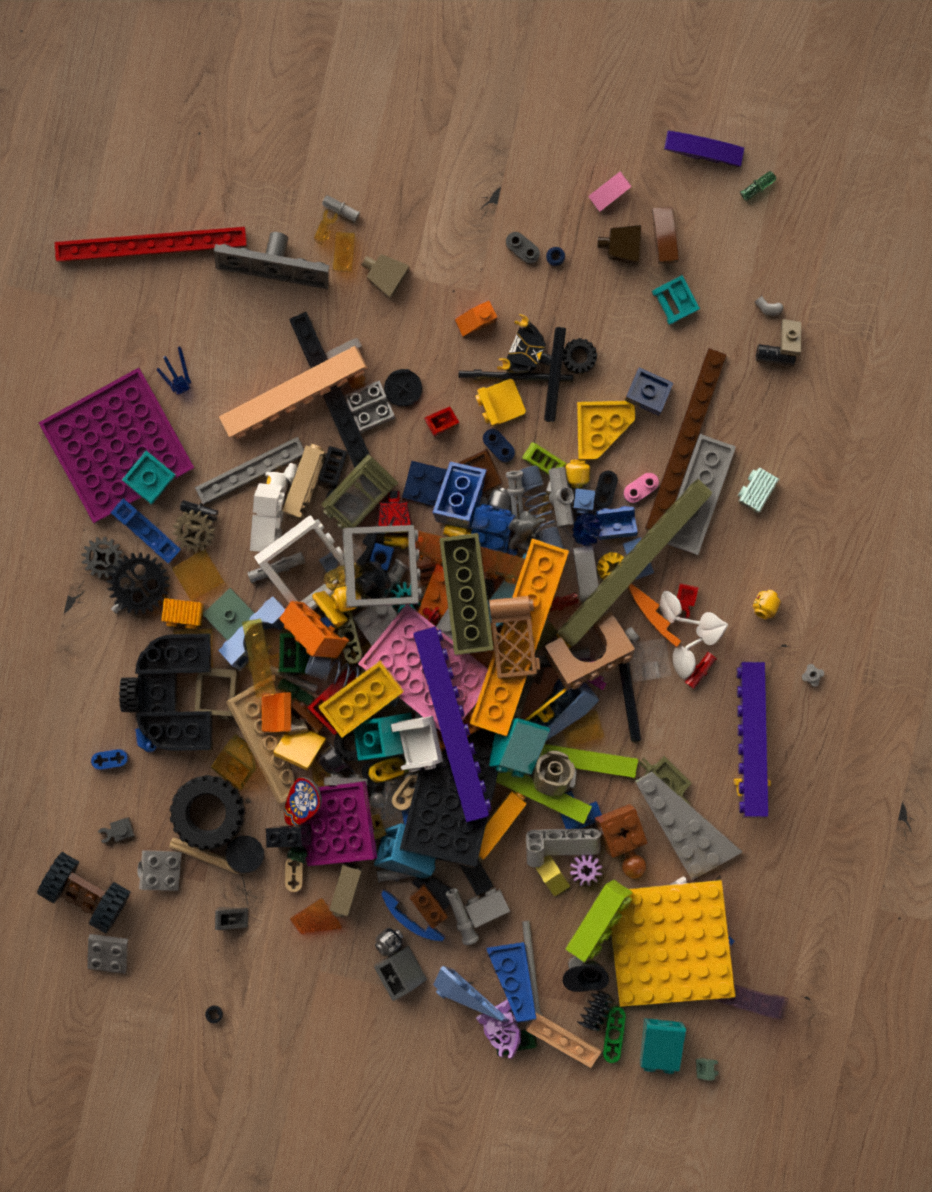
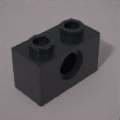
M310 825L265 828L267 848L302 847L311 844Z

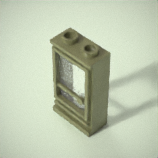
M367 455L321 504L325 508L323 512L330 519L336 518L338 520L336 525L342 530L344 528H356L398 482L375 459Z

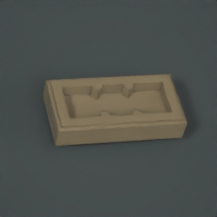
M783 319L781 322L780 354L800 356L801 322Z

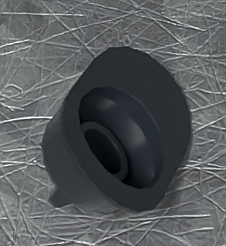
M327 742L329 746L319 758V763L327 773L337 774L349 768L353 773L357 774L339 756L333 746Z
M589 960L580 966L568 969L563 975L562 982L564 987L572 992L596 991L608 985L609 975L602 965L596 961Z

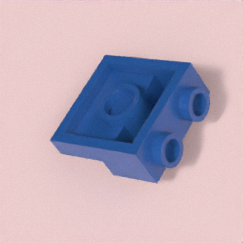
M486 504L478 506L475 510L471 534H479L481 547L507 553L512 534L508 527L516 515L511 514V511L500 509V511L494 510L492 506Z

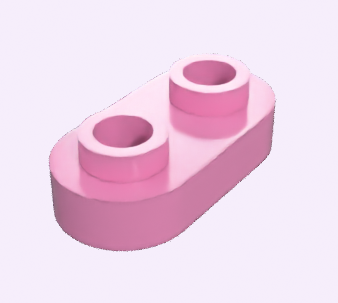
M646 473L630 483L623 492L625 500L630 503H636L657 489L659 485L658 477L653 473ZM647 479H651L653 481V484L651 486H648L646 484ZM633 489L637 491V495L634 497L630 495V491Z

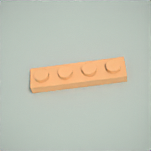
M535 1012L536 1020L528 1023L525 1028L527 1032L590 1068L593 1066L601 1053L600 1049Z

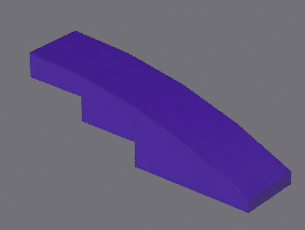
M670 130L667 131L664 150L715 163L722 162L735 167L741 166L745 148L715 139Z

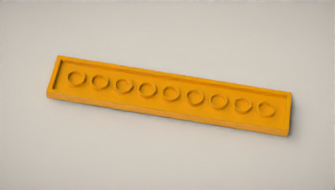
M532 539L512 597L529 596V600L533 599L534 611H530L535 653L569 551ZM520 620L514 626L522 634L528 628L527 620ZM503 623L500 632L502 636L510 628L506 623ZM511 629L505 638L512 644H515L521 635ZM527 632L524 636H526L529 639V634ZM522 638L516 647L523 653H526L530 648V643ZM503 640L498 648L501 653L506 655L512 646ZM514 648L507 657L517 664L523 655ZM495 650L470 724L507 736L527 675L498 678ZM529 651L527 656L531 658V653ZM525 657L518 666L527 671L530 669L532 662ZM505 659L500 665L501 673L510 672L514 665Z

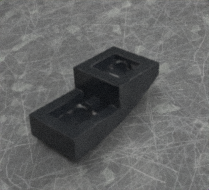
M367 534L362 541L367 548L356 561L358 564L362 565L368 561L374 549L377 534Z

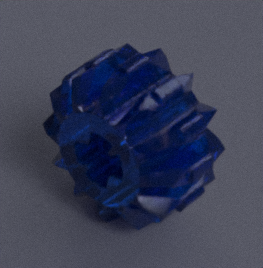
M588 513L577 516V521H574V528L571 529L574 532L572 537L575 538V542L583 546L597 544V539L601 538L600 532L603 531L600 528L602 522L599 521V517Z

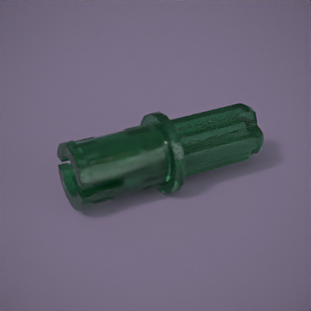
M769 171L758 180L754 179L751 185L740 191L742 198L747 202L759 192L762 193L764 188L776 180L775 174Z
M282 678L278 684L277 689L283 692H291L292 699L296 698L308 706L315 699L314 696L300 689V685L296 686L285 678Z

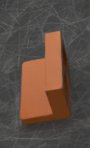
M291 692L263 693L262 732L291 731Z

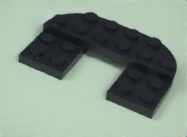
M211 634L164 635L152 640L138 657L135 674H138V712L136 713V719L142 734L156 747L171 751L213 750L212 711L178 712L177 673L211 672Z

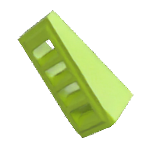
M533 442L522 457V459L533 466H538L540 470L548 475L555 461L558 462L555 468L564 467L566 464ZM537 449V450H538L537 453L535 454L534 458L531 459L532 455L534 454L535 450ZM542 453L545 454L540 463H537ZM548 458H551V460H550V462L548 463L547 467H546V468L543 467V466L545 465V463L547 462Z

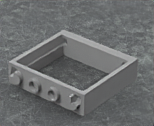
M414 525L344 528L342 530L347 608L413 605L419 603L418 600H421L422 597L421 588H418L417 580H420V569L416 567V561H419V549H415V542L418 541V531L414 530ZM408 532L411 597L356 600L352 535Z

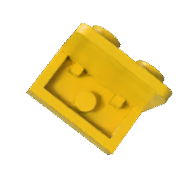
M513 379L477 390L478 395L475 398L478 405L483 406L485 413H482L486 424L490 423L491 428L524 415L526 412Z

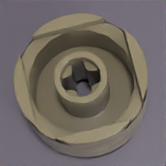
M549 751L547 754L539 757L532 776L535 789L549 796L563 795L569 788L574 776L575 767L573 762L571 763L568 756L559 751Z

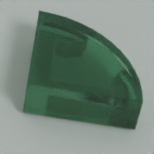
M303 846L292 847L288 851L287 857L305 864L307 851Z

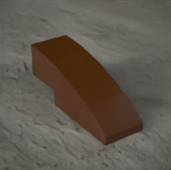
M672 207L652 208L658 264L677 263L679 258Z
M545 667L540 684H531L520 719L525 720L548 697L558 679L554 669Z

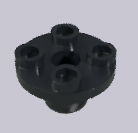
M368 561L363 563L359 567L358 577L355 579V590L359 594H367V596L373 599L384 597L391 587V581L387 578L380 562Z

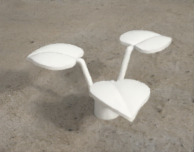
M663 591L659 606L660 615L669 621L670 624L674 623L676 619L680 622L699 625L696 632L700 638L685 648L681 645L677 646L673 652L674 668L678 675L686 680L692 675L696 665L695 657L689 649L701 641H704L707 645H714L723 636L728 624L711 612L704 613L700 621L680 618L678 615L681 614L682 608L679 600L671 592Z

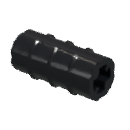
M758 344L755 360L774 365L794 367L796 356L780 354L781 347Z

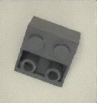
M409 945L397 951L394 955L379 961L374 966L392 1001L409 993L427 980Z

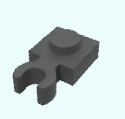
M129 817L110 823L111 829L101 828L98 830V833H107V838L101 840L102 843L108 842L113 836L116 842L135 835Z

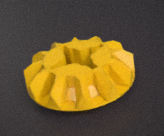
M615 552L603 555L597 565L600 577L605 580L611 573H606L609 569L607 561L611 562V564L620 563L624 557Z

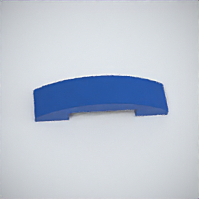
M124 498L110 512L168 564L181 550Z
M386 889L382 891L381 894L386 906L404 927L430 940L443 941L445 939L441 932L435 928L432 929L430 925L425 930L396 908L399 900Z

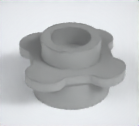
M809 664L805 673L802 674V680L810 682L814 687L818 686L820 678L824 676V671L815 668L813 664Z

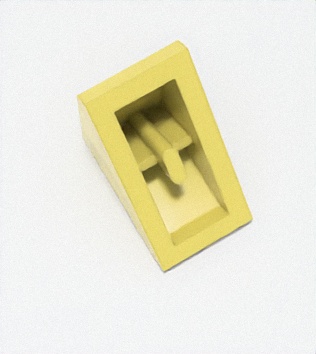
M550 855L544 857V864L542 866L535 867L554 897L570 887Z

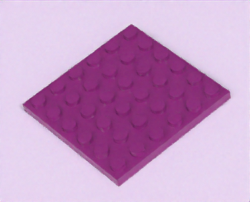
M140 368L129 372L38 422L94 524L111 515L110 512L123 498L130 504L142 498L124 483L122 479L145 451H148L177 475L173 480L195 469Z

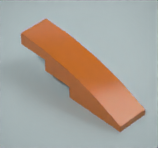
M631 583L627 589L644 617L661 636L674 647H677L681 640L666 630L670 622L656 612L660 605Z

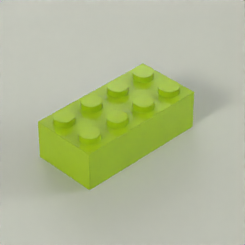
M615 880L607 883L565 950L584 963L589 959L592 960L595 956L597 957L603 948L600 945L605 940L607 941L612 933L610 929L620 921L622 917L621 911L625 908L627 909L632 901L630 896L633 892Z

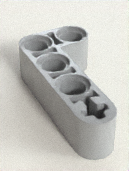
M597 829L530 830L526 833L527 864L531 867L542 866L544 864V855H594L601 851V832Z

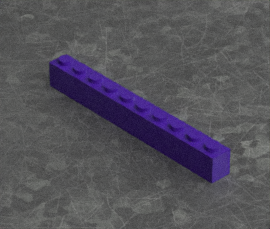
M435 626L414 632L413 635L466 822L489 816L488 811H492L489 799H484L483 792H486L484 781H479L478 773H481L478 761L474 762L472 757L476 753L473 742L468 743L467 736L470 735L468 725H463L461 718L465 716L462 705L458 706L456 698L460 696L457 686L453 687L451 683L454 675L452 668H447L445 660H449L446 648L442 649L440 644L441 641H444L441 629L436 630Z

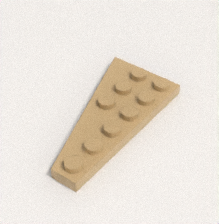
M275 674L226 701L277 802L283 803L286 801L294 783L293 771L290 770L289 762L274 756V750L285 732H262V694L278 693V691L276 692L274 682L276 681Z

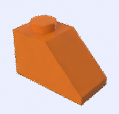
M488 300L456 318L455 322L464 337L496 322L498 317Z

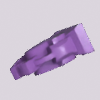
M505 1000L495 1007L509 1019L507 1022L500 1021L484 1013L476 1017V1019L484 1026V1033L496 1049H499V1056L504 1058L503 1053L508 1050V1058L513 1059L521 1042V1031L517 1027V1021L512 1014L508 1000ZM497 1038L500 1040V1044L495 1041Z

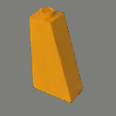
M511 790L487 820L479 857L483 860L527 803L524 801L526 797L518 792L514 793Z

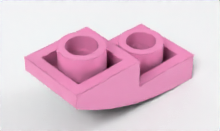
M620 171L588 197L600 212L632 186Z

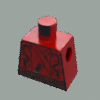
M390 491L388 493V502L380 503L377 527L412 525L408 502H400L399 491ZM401 532V533H378L377 535H379V534H408V532Z

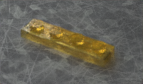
M258 618L242 621L256 698L274 695L275 689L262 620Z

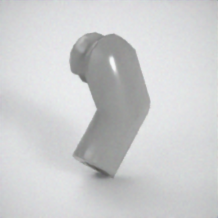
M763 296L755 301L756 305L765 315L777 316L783 311L781 303L768 304Z

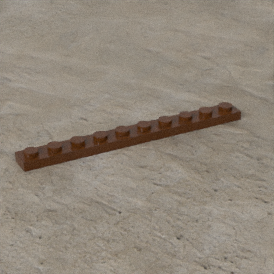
M710 348L707 350L645 529L650 530L675 503L727 354Z

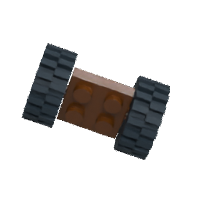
M61 852L43 878L37 894L53 904L61 896L68 903L80 907L85 913L92 914L89 925L106 934L119 916L131 891L113 882L105 893V891L74 874L79 861Z

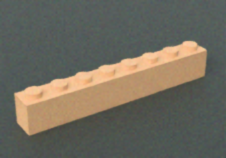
M353 346L219 416L230 438H242L246 435V431L250 429L254 431L261 428L263 422L267 420L272 422L280 418L279 414L285 411L289 413L297 409L296 405L302 402L303 404L314 400L313 396L319 393L324 395L331 391V387L335 385L339 387L347 383L348 378L352 376L356 378L365 373L364 370L368 367L359 349Z

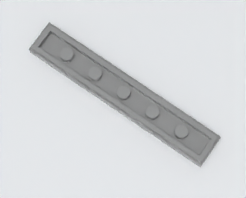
M296 437L195 487L203 505L266 475V472H272L302 457L304 448L299 438Z

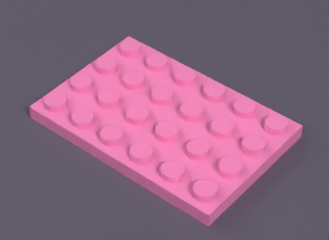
M405 605L358 664L365 670H368L381 660L404 690L398 697L421 716H433L435 727L440 730L413 635L414 632L435 626L411 606ZM441 631L444 641H441L440 644L442 649L446 648L449 660L445 661L447 668H452L454 679H451L453 687L457 686L460 697L456 698L458 706L462 705L465 714V716L461 717L463 720L477 703L488 669L470 654L455 656L453 640Z

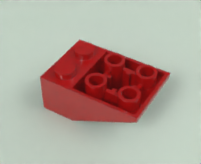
M348 669L338 677L335 685L333 682L307 707L334 735L338 732L319 709V706L343 688ZM354 670L349 676L346 685L356 679L357 673Z

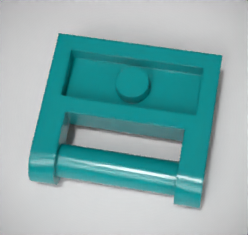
M683 275L651 291L653 296L657 297L668 318L666 321L669 325L700 309ZM666 290H668L679 311L676 315L672 312L663 294Z

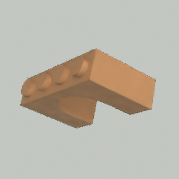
M612 612L600 617L594 623V629L606 649L605 654L597 661L582 662L576 659L569 651L562 637L545 645L544 654L567 691L570 689L575 690L587 680L592 681L599 677V674L602 672H610L616 668V665L620 663L625 664L632 660L635 648Z

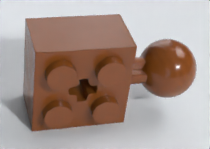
M628 804L594 818L598 830L601 832V838L607 854L612 858L624 854L625 859L622 862L624 874L632 879L640 878L646 871V862L642 856L635 853L634 849L646 845L648 842L636 809Z

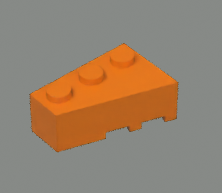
M291 601L279 618L284 624L285 629L295 636V640L306 648V652L313 657L337 658L349 640L345 636L340 638L334 633L335 628L332 625L327 627L320 621L322 617L304 602Z

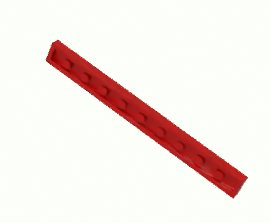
M245 227L58 241L54 242L56 262L214 250L215 244H226L233 248L247 247Z

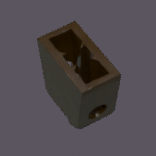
M641 225L610 228L609 237H598L597 248L608 249L609 259L638 265Z

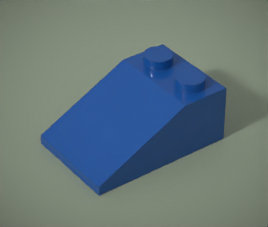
M455 462L449 463L433 510L436 522L469 530L473 529V518L476 508L480 506L486 469Z

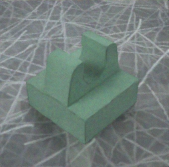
M706 1058L696 1059L697 1078L708 1081L715 1080V1076L719 1074V1071H714V1064H718V1061Z

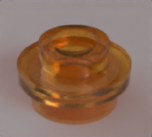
M364 375L356 378L352 376L347 379L350 386L355 389H360L366 385V377Z

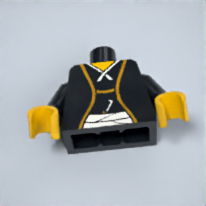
M519 314L522 317L521 323L518 321L514 322L521 327H519L507 358H499L503 362V367L497 366L498 370H506L516 375L530 373L536 369L538 362L549 366L552 356L543 352L546 346L543 335L528 320V317Z

